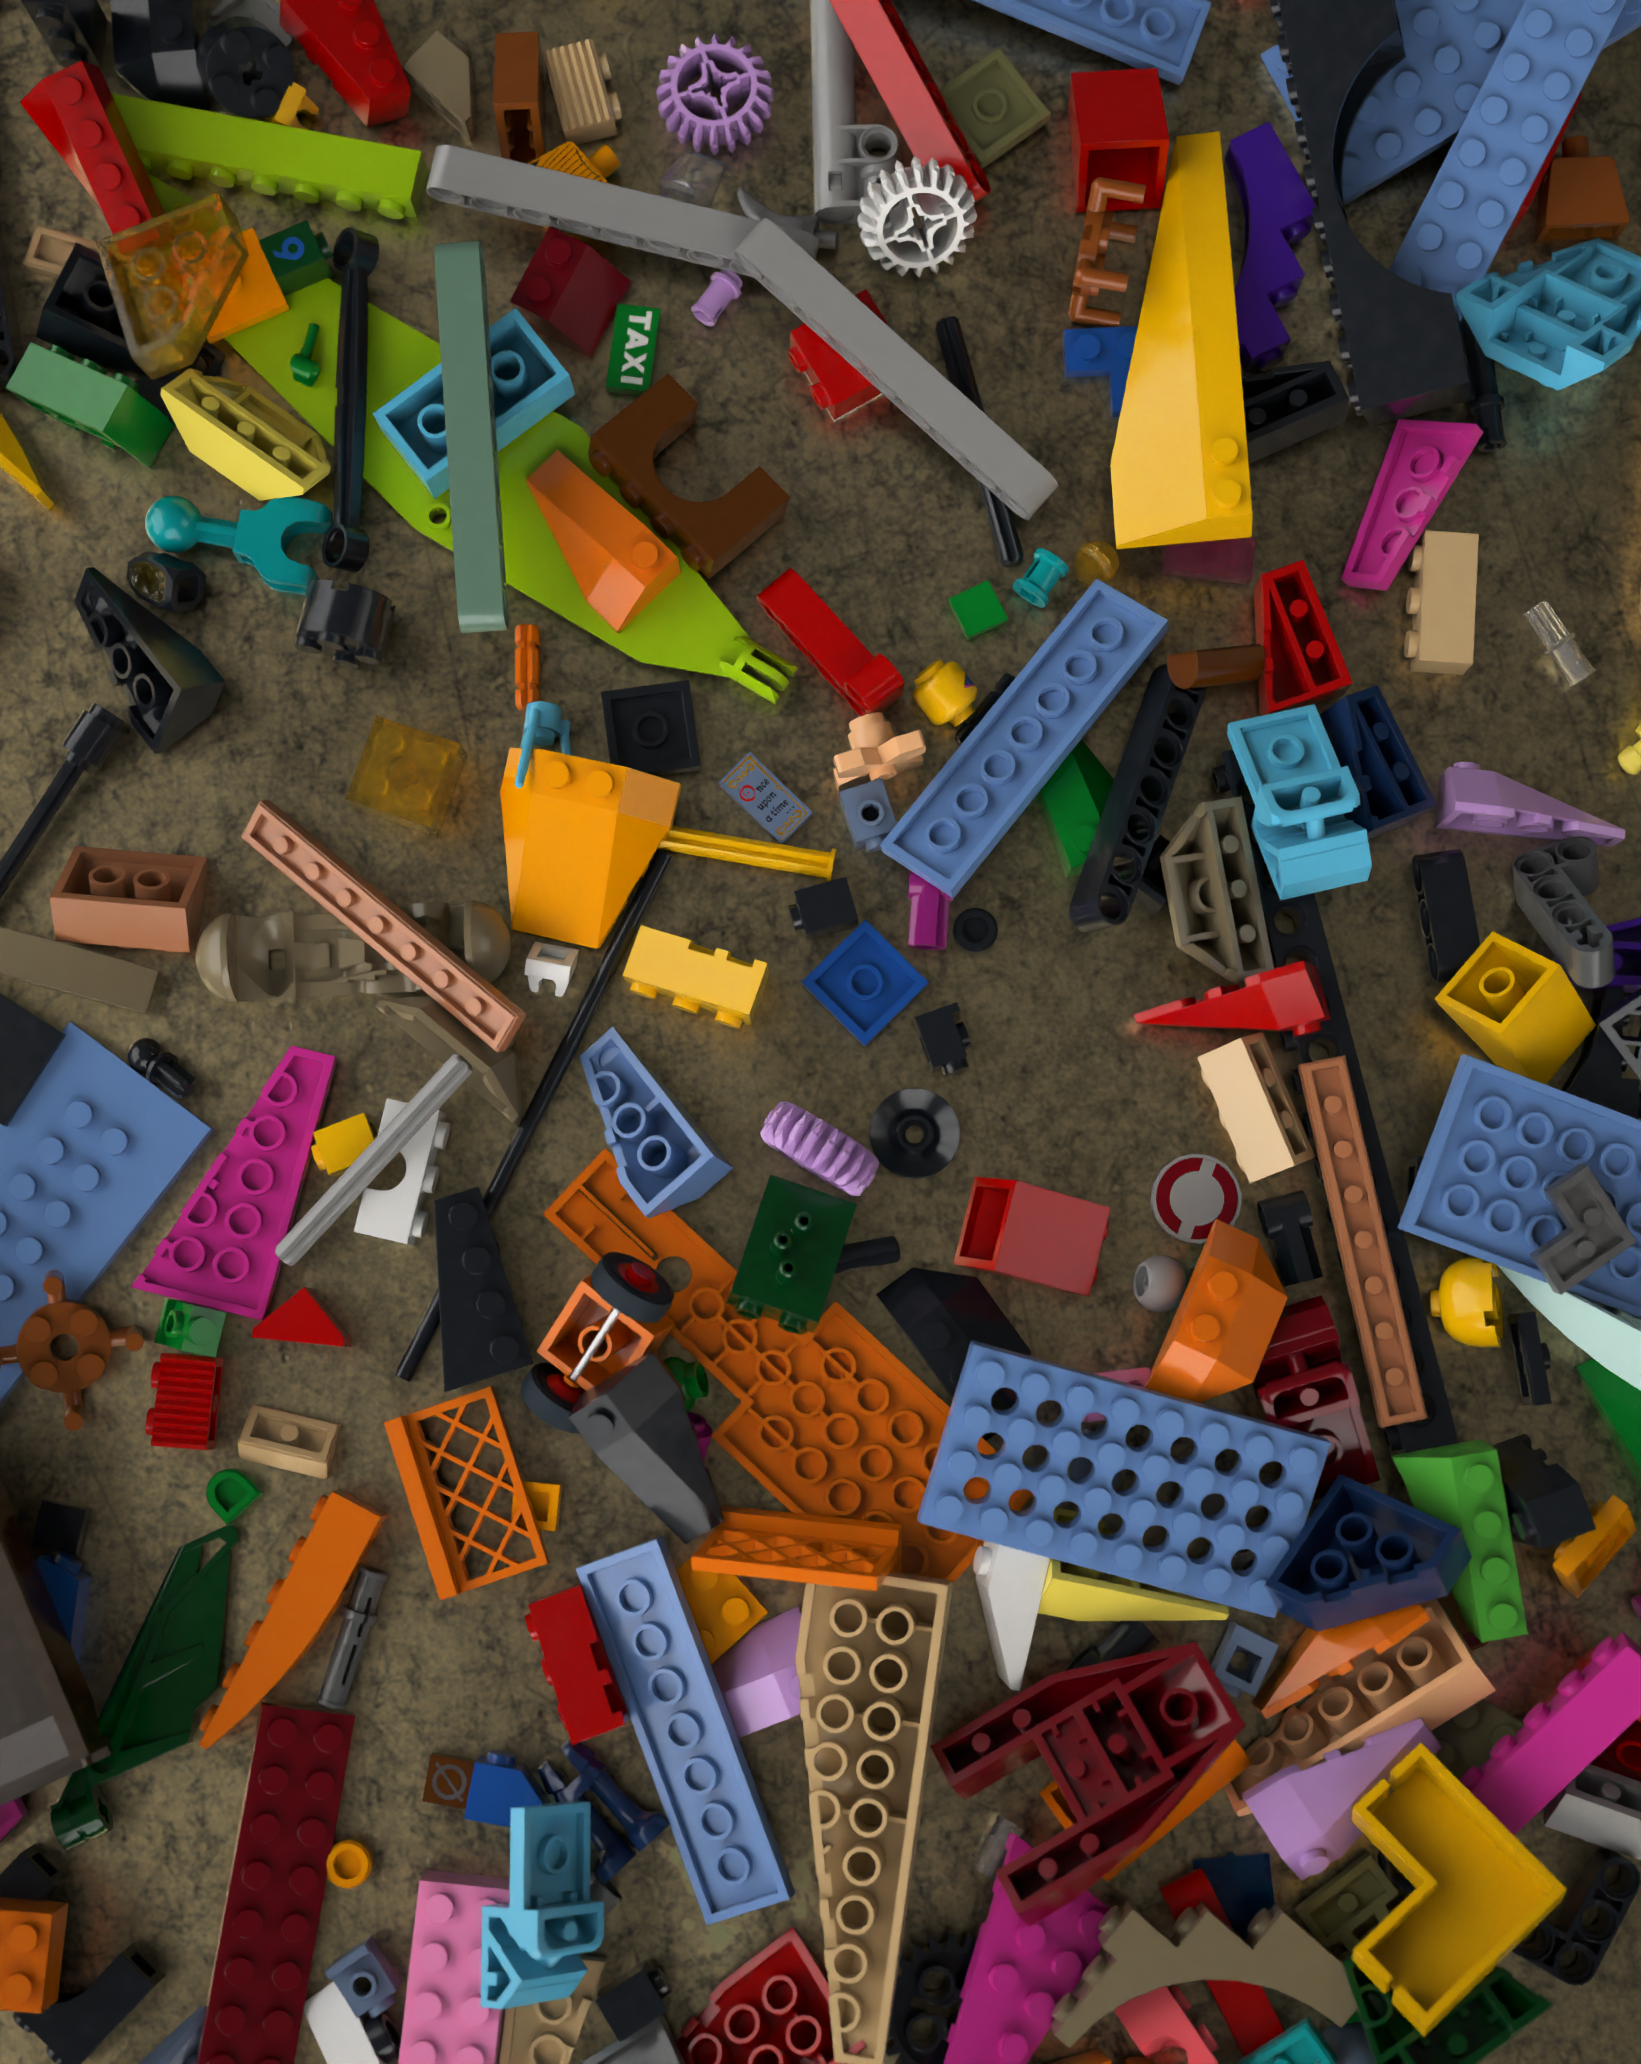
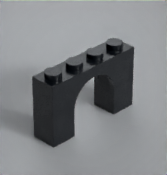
M34 1844L21 1852L0 1874V1897L45 1901L67 1876ZM132 1943L112 1961L90 1986L75 1992H58V2000L41 2014L13 2012L12 2015L15 2022L28 2033L34 2032L47 2045L45 2047L46 2052L56 2064H82L156 1987L165 1975Z

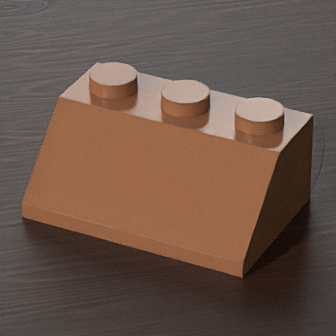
M75 846L50 895L56 941L73 942L79 945L96 944L119 946L124 949L143 948L164 950L170 953H190L201 927L208 869L207 857Z

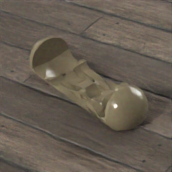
M466 900V903L462 905H453L446 902L412 903L408 907L400 908L489 983L496 980L503 973L510 957L511 937L506 923L499 912L493 907L477 900ZM282 911L268 917H250L237 913L223 914L215 918L204 928L196 948V966L202 981L209 991L228 1002L341 996L355 993L424 992L332 913L307 915L295 911ZM284 949V970L271 971L269 969L270 950Z

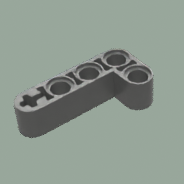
M1574 836L1519 854L1512 863L1515 898L1518 906L1576 984L1585 988H1598L1609 984L1615 976L1613 937L1609 929L1583 897L1594 892L1600 883L1596 843L1590 838Z

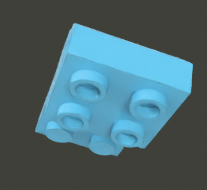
M1315 704L1228 723L1226 734L1255 804L1251 828L1280 901L1368 881L1372 863L1367 829L1354 823L1353 820H1348L1344 817V813L1352 812L1353 808H1357L1360 805L1359 791L1348 766H1340Z
M573 1801L511 1807L510 1902L482 1906L481 2007L493 2009H507L569 1998L588 1971L578 1953L595 1951L604 1939V1901L590 1900V1802Z

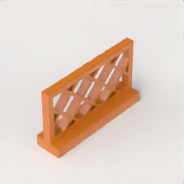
M494 1385L384 1422L440 1601L550 1563ZM485 1398L491 1417L484 1432L462 1422V1418L470 1403ZM460 1407L455 1417L445 1413ZM437 1416L451 1423L441 1446L425 1439L420 1420ZM458 1428L480 1438L469 1461L447 1450ZM493 1428H495L498 1440L490 1436ZM486 1442L502 1450L505 1462L498 1476L476 1465ZM429 1449L437 1453L434 1461H432ZM443 1457L465 1468L455 1491L439 1483L436 1472ZM508 1471L510 1474L512 1484L504 1480ZM472 1472L494 1483L484 1505L461 1494ZM500 1486L515 1493L517 1496L519 1507L512 1521L490 1510ZM443 1494L451 1497L448 1505H446ZM457 1501L480 1512L469 1535L453 1527L450 1516ZM522 1515L527 1528L518 1524ZM486 1516L508 1527L498 1550L475 1539ZM514 1531L530 1538L536 1555L535 1558L519 1562L504 1554ZM457 1538L465 1542L462 1550ZM471 1546L494 1557L486 1574L470 1579L464 1561ZM500 1560L510 1565L495 1571Z
M723 1505L721 1507L724 1516L723 1522L718 1525L691 1556V1570L877 1591L889 1573L898 1574L901 1570L902 1525Z

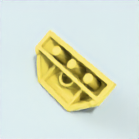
M189 368L161 388L160 395L188 450L259 501L303 495L330 473L331 466L326 459L319 434L251 386L222 377L203 376L201 371Z

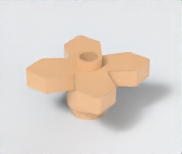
M882 712L866 714L852 720L848 724L851 731L848 734V739L852 750L834 756L835 769H833V776L838 791H843L865 784L870 780L872 782L882 778L884 781L896 776L898 773L923 766L924 759L922 754L926 751V745L921 730L895 737L891 723L885 721Z

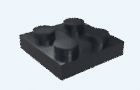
M689 680L601 692L610 764L629 767L655 776L701 770Z

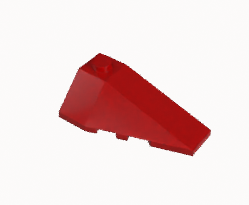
M1300 961L1244 978L1246 983L1244 987H1240L1239 984L1219 986L1207 990L1203 994L1204 998L1195 1000V997L1183 998L1134 1014L1136 1023L1142 1025L1286 1032L1293 1030L1295 1037L1322 1030L1320 1022L1330 1020L1331 1016L1317 967L1306 961Z

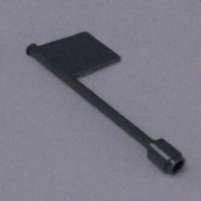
M93 703L88 711H82L63 740L61 746L68 750L64 756L66 761L0 861V899L83 771L88 772L91 765L100 769L122 736L120 729L125 722L96 703ZM1 993L0 1124L7 1127L66 1034Z

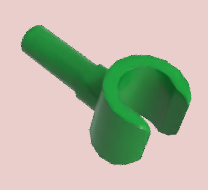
M315 323L309 324L300 354H294L290 361L294 380L308 387H312L315 384L321 369L320 363L311 359L320 326Z

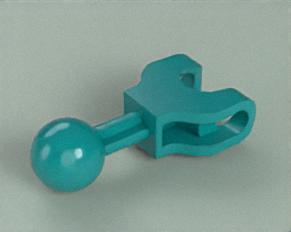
M165 496L158 499L149 508L145 518V528L152 543L161 550L170 553L187 551L195 546L197 542L233 548L232 552L237 561L253 566L259 572L262 580L272 590L306 595L308 583L319 579V577L310 566L288 559L287 548L291 540L299 534H323L328 531L331 526L333 512L322 503L291 496L275 498L269 501L263 508L255 511L241 509L239 521L233 522L201 516L198 508L188 499L180 496Z

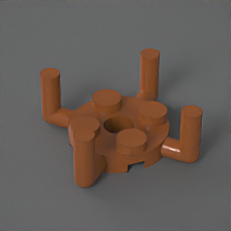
M1098 177L1092 182L1068 311L1071 321L1098 327H1119L1121 312L1087 306L1089 295L1098 297L1099 288L1126 293L1129 274L1103 270L1108 240L1135 244L1138 228L1135 225L1112 222L1114 211L1105 210L1107 197L1143 203L1146 185Z
M54 1269L46 1273L43 1282V1289L47 1293L48 1302L37 1308L26 1319L20 1329L17 1344L0 1347V1368L1 1365L19 1363L25 1375L36 1387L62 1393L65 1409L64 1425L68 1430L76 1431L83 1425L84 1418L81 1389L89 1386L102 1376L110 1359L111 1347L125 1345L130 1351H138L144 1344V1332L137 1325L109 1329L105 1319L94 1309L80 1301L67 1299L63 1274L59 1270ZM69 1334L77 1340L78 1349L75 1354L63 1358L53 1353L50 1344L57 1335Z

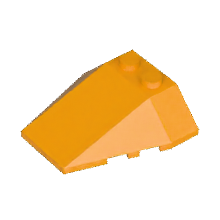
M510 747L501 784L500 797L512 930L600 949L627 904L628 896L640 876L643 877L650 865L648 863L661 841L666 839L672 829L682 784L629 767L544 749H532L524 785L522 788H517L515 786V779L522 748Z

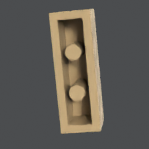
M1425 530L1408 556V570L1415 571L1414 587L1408 589L1406 613L1413 614L1412 630L1406 632L1404 641V656L1411 657L1410 672L1463 675L1473 665L1479 534Z
M1263 1031L1241 1037L1197 1057L1202 1068L1201 1075L1203 1081L1211 1089L1219 1108L1220 1122L1229 1132L1236 1149L1237 1163L1241 1170L1246 1173L1249 1183L1315 1158Z

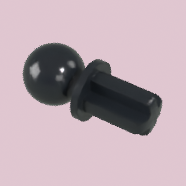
M141 1038L132 1043L127 1054L128 1062L134 1070L146 1074V1078L151 1084L162 1085L178 1099H182L185 1096L190 1097L194 1093L193 1088L197 1084L196 1078L178 1064L177 1057L170 1052L164 1053L162 1046L151 1038Z

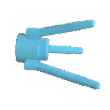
M535 701L528 703L526 706L523 738L520 745L522 751L515 779V786L517 788H522L524 785L533 745L550 746L554 744V738L559 737L562 753L572 755L569 738L570 721L561 719L562 709L554 703Z

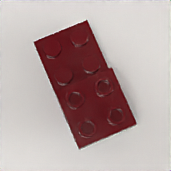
M1322 1296L1294 1303L1283 1308L1253 1383H1251L1257 1404L1265 1421L1325 1437L1331 1442L1313 1500L1323 1498L1339 1474L1363 1485L1380 1480L1359 1407L1361 1403L1349 1364L1342 1363L1340 1338L1329 1308ZM1277 1462L1280 1473H1282V1465L1281 1463Z

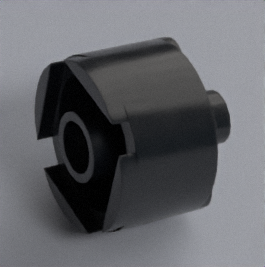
M233 16L210 27L203 34L196 52L198 73L205 88L223 108L235 115L249 118L273 115L278 110L280 101L289 86L292 87L294 68L290 52L282 41L266 26L252 18ZM248 61L252 63L251 69L245 70L242 75L237 70L239 64L247 65Z
M317 579L310 581L307 586L296 631L295 647L311 654L323 652L334 656L333 663L346 668L358 669L360 661L372 665H380L384 659L395 612V606H391L392 601L379 592L356 584L348 583L347 590L332 589L334 580Z

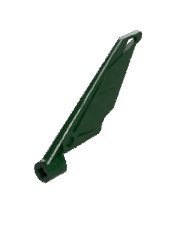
M226 1525L178 1548L97 1719L100 1737H108L114 1754L73 1772L58 1803L50 1806L52 1810L50 1820L53 1832L65 1850H71L88 1842L90 1838L94 1839L112 1830V1814L98 1785L193 1741L196 1710L219 1687L231 1551L240 1542L241 1535L240 1529L235 1525ZM217 1538L225 1541L226 1544L200 1570L204 1544Z

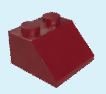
M549 226L509 303L511 310L517 308L535 332L592 359L616 315L617 303L622 304L632 284L626 276L588 244Z

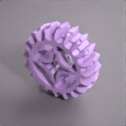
M716 34L712 37L711 44L705 45L703 40L697 36L695 48L692 50L686 45L681 44L679 48L680 58L669 55L667 59L668 69L661 70L659 74L661 85L656 89L657 100L661 102L658 106L659 114L662 119H667V130L670 134L678 132V140L682 145L693 139L694 150L697 153L705 144L710 145L711 152L714 155L718 153L719 145L724 144L733 153L736 149L735 141L738 139L748 146L749 142H751L750 131L761 134L763 130L762 120L769 119L771 115V106L769 104L774 100L773 89L770 87L771 75L768 70H763V59L761 56L752 57V48L749 47V44L737 50V42L733 36L725 45L720 44V39ZM701 73L702 76L697 83L688 86L687 91L682 92L686 84L696 75ZM709 83L712 84L714 93H719L721 106L718 105L716 97H711ZM748 97L745 105L737 113L729 117L731 108L741 104V99ZM698 116H707L712 120L704 119Z
M779 1102L765 1119V1125L760 1132L763 1142L827 1184L851 1196H860L874 1179V1173L879 1166L877 1157L871 1151L864 1148L863 1145L812 1113L797 1107L793 1103Z

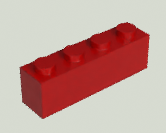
M81 60L43 78L20 101V104L100 207L119 249L137 253L174 236L175 234L100 67Z

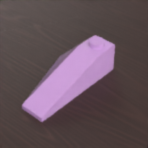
M1456 762L1453 764V767L1449 766L1439 776L1435 828L1559 841L1569 837L1581 836L1590 838L1596 843V846L1613 847L1625 839L1624 829L1497 772L1481 770V765L1478 763Z
M799 1606L757 1623L711 1665L738 1738L801 1714L799 1676L797 1675L795 1661L802 1614Z

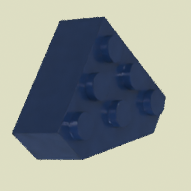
M1339 1474L1265 1583V1587L1280 1613L1318 1632L1447 1596L1472 1556L1459 1528Z

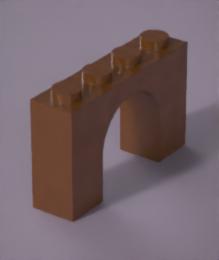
M668 373L591 435L588 451L589 461L599 475L605 478L608 476L619 487L623 499L635 509L639 507L650 519L652 528L661 538L665 540L670 539L681 550V556L690 568L695 571L700 570L710 579L784 517L790 496L760 466L724 496L712 501L693 502L684 500L672 494L663 486L656 475L653 461L664 448L694 425L698 403Z

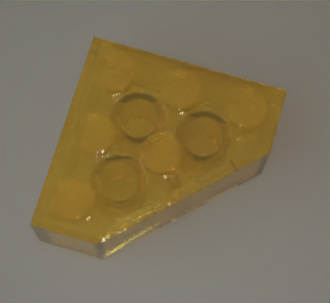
M218 192L95 241L131 357L152 380L194 363L249 256L238 218Z

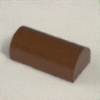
M1260 644L1194 650L1169 654V657H1166L1169 677L1174 685L1181 689L1255 681L1261 676L1265 664L1264 646H1260Z

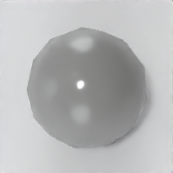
M1167 1255L1148 1257L1137 1267L1134 1275V1294L1138 1302L1147 1310L1153 1312L1175 1310L1179 1306L1189 1283V1275L1183 1265L1173 1257Z

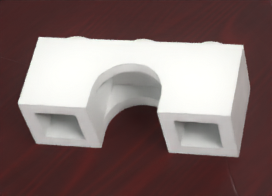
M386 1099L378 1135L408 1103ZM437 1110L400 1150L406 1161V1173L398 1186L385 1191L367 1187L364 1189L354 1232L412 1246L415 1244L416 1237H423L429 1215L428 1211L423 1210L427 1193H434L439 1177V1167L434 1166L438 1148L444 1150L450 1132V1123L444 1122L445 1113Z

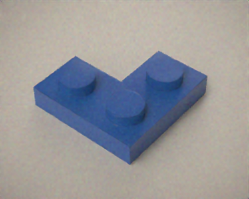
M1138 326L1064 329L1062 337L1065 378L1108 376L1111 417H1120Z

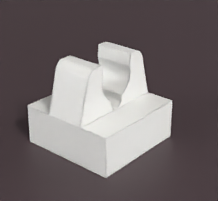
M535 942L526 958L524 975H528L530 990L538 992L544 978L555 982V996H563L576 969L579 950Z

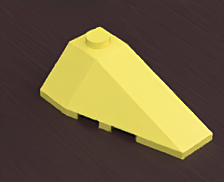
M1056 1507L1053 1518L1060 1523H1068L1076 1517L1078 1512ZM1100 1519L1098 1531L1105 1535L1114 1534V1532L1104 1528L1106 1521ZM1050 1558L1038 1613L1074 1621L1226 1620L1229 1616V1608L1227 1605Z

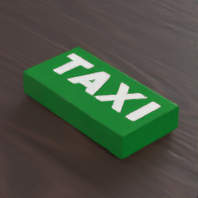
M617 303L605 386L607 392L640 396L651 387L661 320L660 308Z

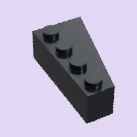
M476 1186L435 1199L434 1216L445 1393L534 1363L479 1187Z

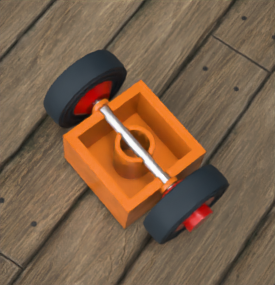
M609 1252L600 1259L593 1273L581 1280L536 1351L550 1363H538L533 1366L522 1382L520 1388L522 1399L536 1416L557 1429L579 1434L580 1432L568 1418L579 1396L651 1350H658L675 1324L673 1320L665 1315L674 1299L673 1290L665 1278L648 1264L624 1253Z

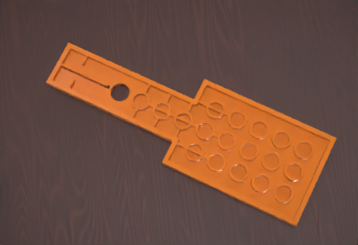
M604 1148L549 1206L543 1215L596 1265L609 1252H619L633 1256L655 1270L668 1257L676 1256L687 1261L691 1268L692 1277L685 1289L674 1292L673 1302L665 1314L675 1322L669 1334L741 1401L736 1409L712 1433V1438L791 1513L901 1524L902 1551L901 1570L899 1572L953 1580L954 1583L974 1561L976 1550L979 1546H983L984 1540L921 1524L917 1519L950 1407L837 1301L820 1317L814 1332L807 1331L805 1334H794L785 1331L778 1326L779 1321L764 1316L756 1320L736 1313L734 1311L735 1306L726 1304L737 1271L672 1210L651 1218L645 1217L620 1184L616 1172L618 1166L615 1156ZM591 1193H593L603 1204H601ZM608 1209H610L619 1219H617ZM624 1224H626L635 1234H633ZM641 1240H643L652 1250H650ZM656 1253L659 1257L654 1261L651 1257ZM982 1437L979 1439L977 1444L979 1452L985 1455L997 1452ZM982 1477L971 1478L964 1486V1494L971 1499L981 1498L987 1493L989 1482ZM1019 1489L1012 1493L1008 1505L1011 1509L1019 1511L1034 1494L1027 1489Z

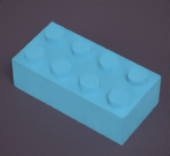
M517 308L511 310L489 327L497 451H500L575 395L570 375ZM440 363L373 413L383 434L434 499L449 489L442 367Z

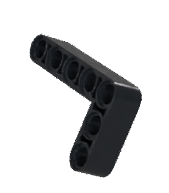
M1600 1849L1594 1852L1582 1869L1555 1923L1553 1924L1543 1919L1536 1926L1537 1934L1535 1939L1527 1945L1518 1944L1511 1952L1567 1984L1578 1986L1589 1982L1595 1975L1639 1890L1641 1879L1636 1865L1621 1854L1610 1849ZM1379 1850V1867L1392 1882L1411 1894L1416 1889L1414 1885L1403 1874L1395 1873L1393 1864ZM1619 1864L1621 1867L1620 1879L1613 1885H1606L1604 1880L1605 1871L1609 1866ZM1592 1906H1598L1600 1911L1598 1921L1590 1927H1584L1582 1922L1584 1912ZM1576 1948L1578 1951L1577 1962L1569 1969H1562L1560 1965L1561 1956L1565 1951Z

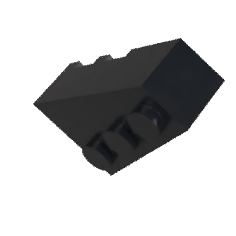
M1526 1434L1492 1445L1498 1452L1512 1541L1543 1549L1596 1530L1580 1484L1558 1463L1549 1466L1543 1461L1548 1459L1546 1452L1541 1448L1533 1450L1531 1439Z

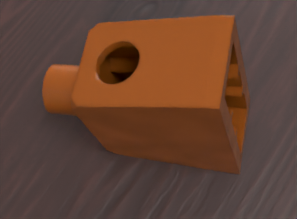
M1586 136L1568 137L1561 143L1562 157L1551 160L1540 183L1535 243L1590 241L1596 238L1617 240L1630 220L1615 160L1611 156H1590L1589 141Z

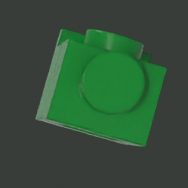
M165 1298L154 1343L166 1345L180 1351L216 1358L227 1312Z

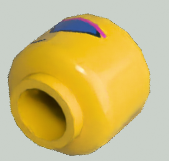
M939 658L913 679L916 686L912 691V697L934 725H943L950 721L955 727L974 713L975 709L971 703L976 699L978 689L956 661L943 663Z

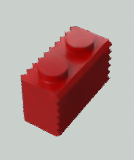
M161 1353L160 1362H154L151 1371V1388L157 1389L155 1408H149L145 1425L146 1434L152 1435L151 1446L197 1450L215 1449L224 1357L215 1358L200 1355Z

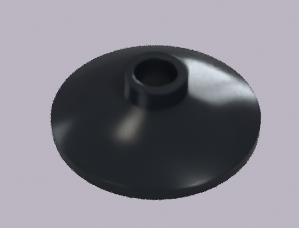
M908 1088L891 1094L878 1106L870 1124V1143L878 1161L893 1174L909 1179L926 1178L940 1172L953 1159L959 1146L960 1125L953 1108L940 1095L926 1089ZM913 1126L920 1128L923 1132L922 1140L918 1143L909 1142L905 1135L908 1128Z

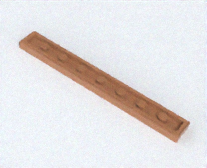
M260 801L241 838L497 1053L505 1051L527 1014L272 801Z
M1343 1055L1298 1065V1070L1379 1427H1387L1426 1419L1427 1413L1346 1057Z

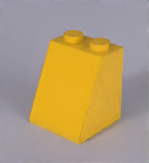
M1494 931L1489 934L1434 998L1443 1010L1498 1067L1545 1085L1596 1026L1561 965Z

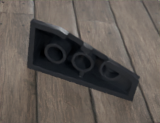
M76 242L42 308L35 337L49 344H54L77 357L171 382L189 368L201 371L203 376H217L226 356L212 343L209 344L208 340L185 320L178 321L160 305L162 300L152 291L146 293L128 278L130 273L118 262Z
M94 567L86 568L74 603L95 647L99 649L104 648L113 670L108 675L113 686H122L131 706H128L125 711L131 724L154 754L162 753L212 714L225 680L198 648Z

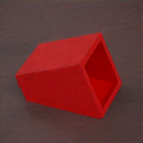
M1158 68L1071 72L1068 109L1076 213L1087 212L1091 185L1098 177L1146 185L1143 203L1107 197L1105 210L1162 208L1169 134Z
M974 1177L953 1264L1069 1294L1089 1297L1091 1287L1095 1284L1098 1277L1099 1269L1097 1262L1101 1245L1109 1231L1108 1216L1110 1207L1018 1180Z

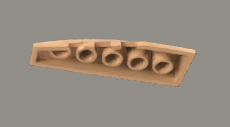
M1437 1598L1420 1604L1430 1617L1428 1622L1380 1654L1374 1648L1359 1654L1354 1662V1669L1342 1676L1337 1674L1328 1677L1326 1674L1319 1679L1320 1685L1317 1690L1298 1709L1293 1704L1280 1717L1283 1721L1269 1737L1260 1736L1245 1751L1252 1764L1223 1787L1235 1813L1239 1817L1252 1813L1242 1793L1283 1768L1297 1764L1300 1771L1325 1762L1323 1754L1338 1748L1341 1754L1350 1753L1363 1748V1744L1369 1736L1421 1718L1430 1731L1496 1691L1475 1654Z

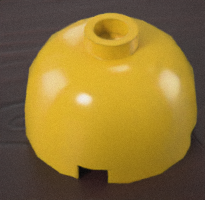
M1475 1256L1461 1258L1449 1265L1442 1274L1439 1289L1431 1290L1430 1304L1432 1316L1441 1317L1445 1331L1455 1341L1471 1347H1501L1500 1339H1503L1502 1291H1499L1497 1282H1493V1277H1500L1498 1265Z

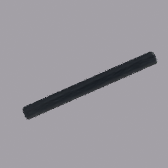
M955 316L942 318L936 322V333L949 380L984 412L959 319ZM977 479L1000 564L1003 567H1008L1021 563L1024 553L1012 510Z

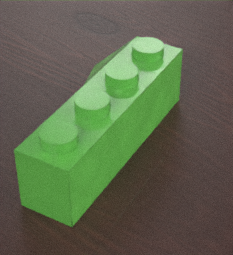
M1479 1439L1391 1455L1396 1469L1400 1472L1408 1490L1407 1493L1413 1507L1459 1528L1462 1532L1472 1558L1451 1589V1593L1467 1629L1482 1643L1528 1634L1497 1449L1484 1440Z

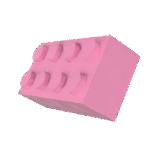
M427 1870L419 1880L398 2064H499L505 2009L481 2007L482 1906L510 1902V1878Z

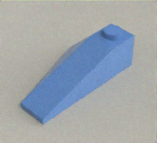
M612 1026L580 1055L594 1103L599 1106L606 1128L604 1134L607 1144L612 1147L618 1166L616 1172L620 1184L645 1217H654L701 1198L733 1169V1166L708 1134L616 1028Z

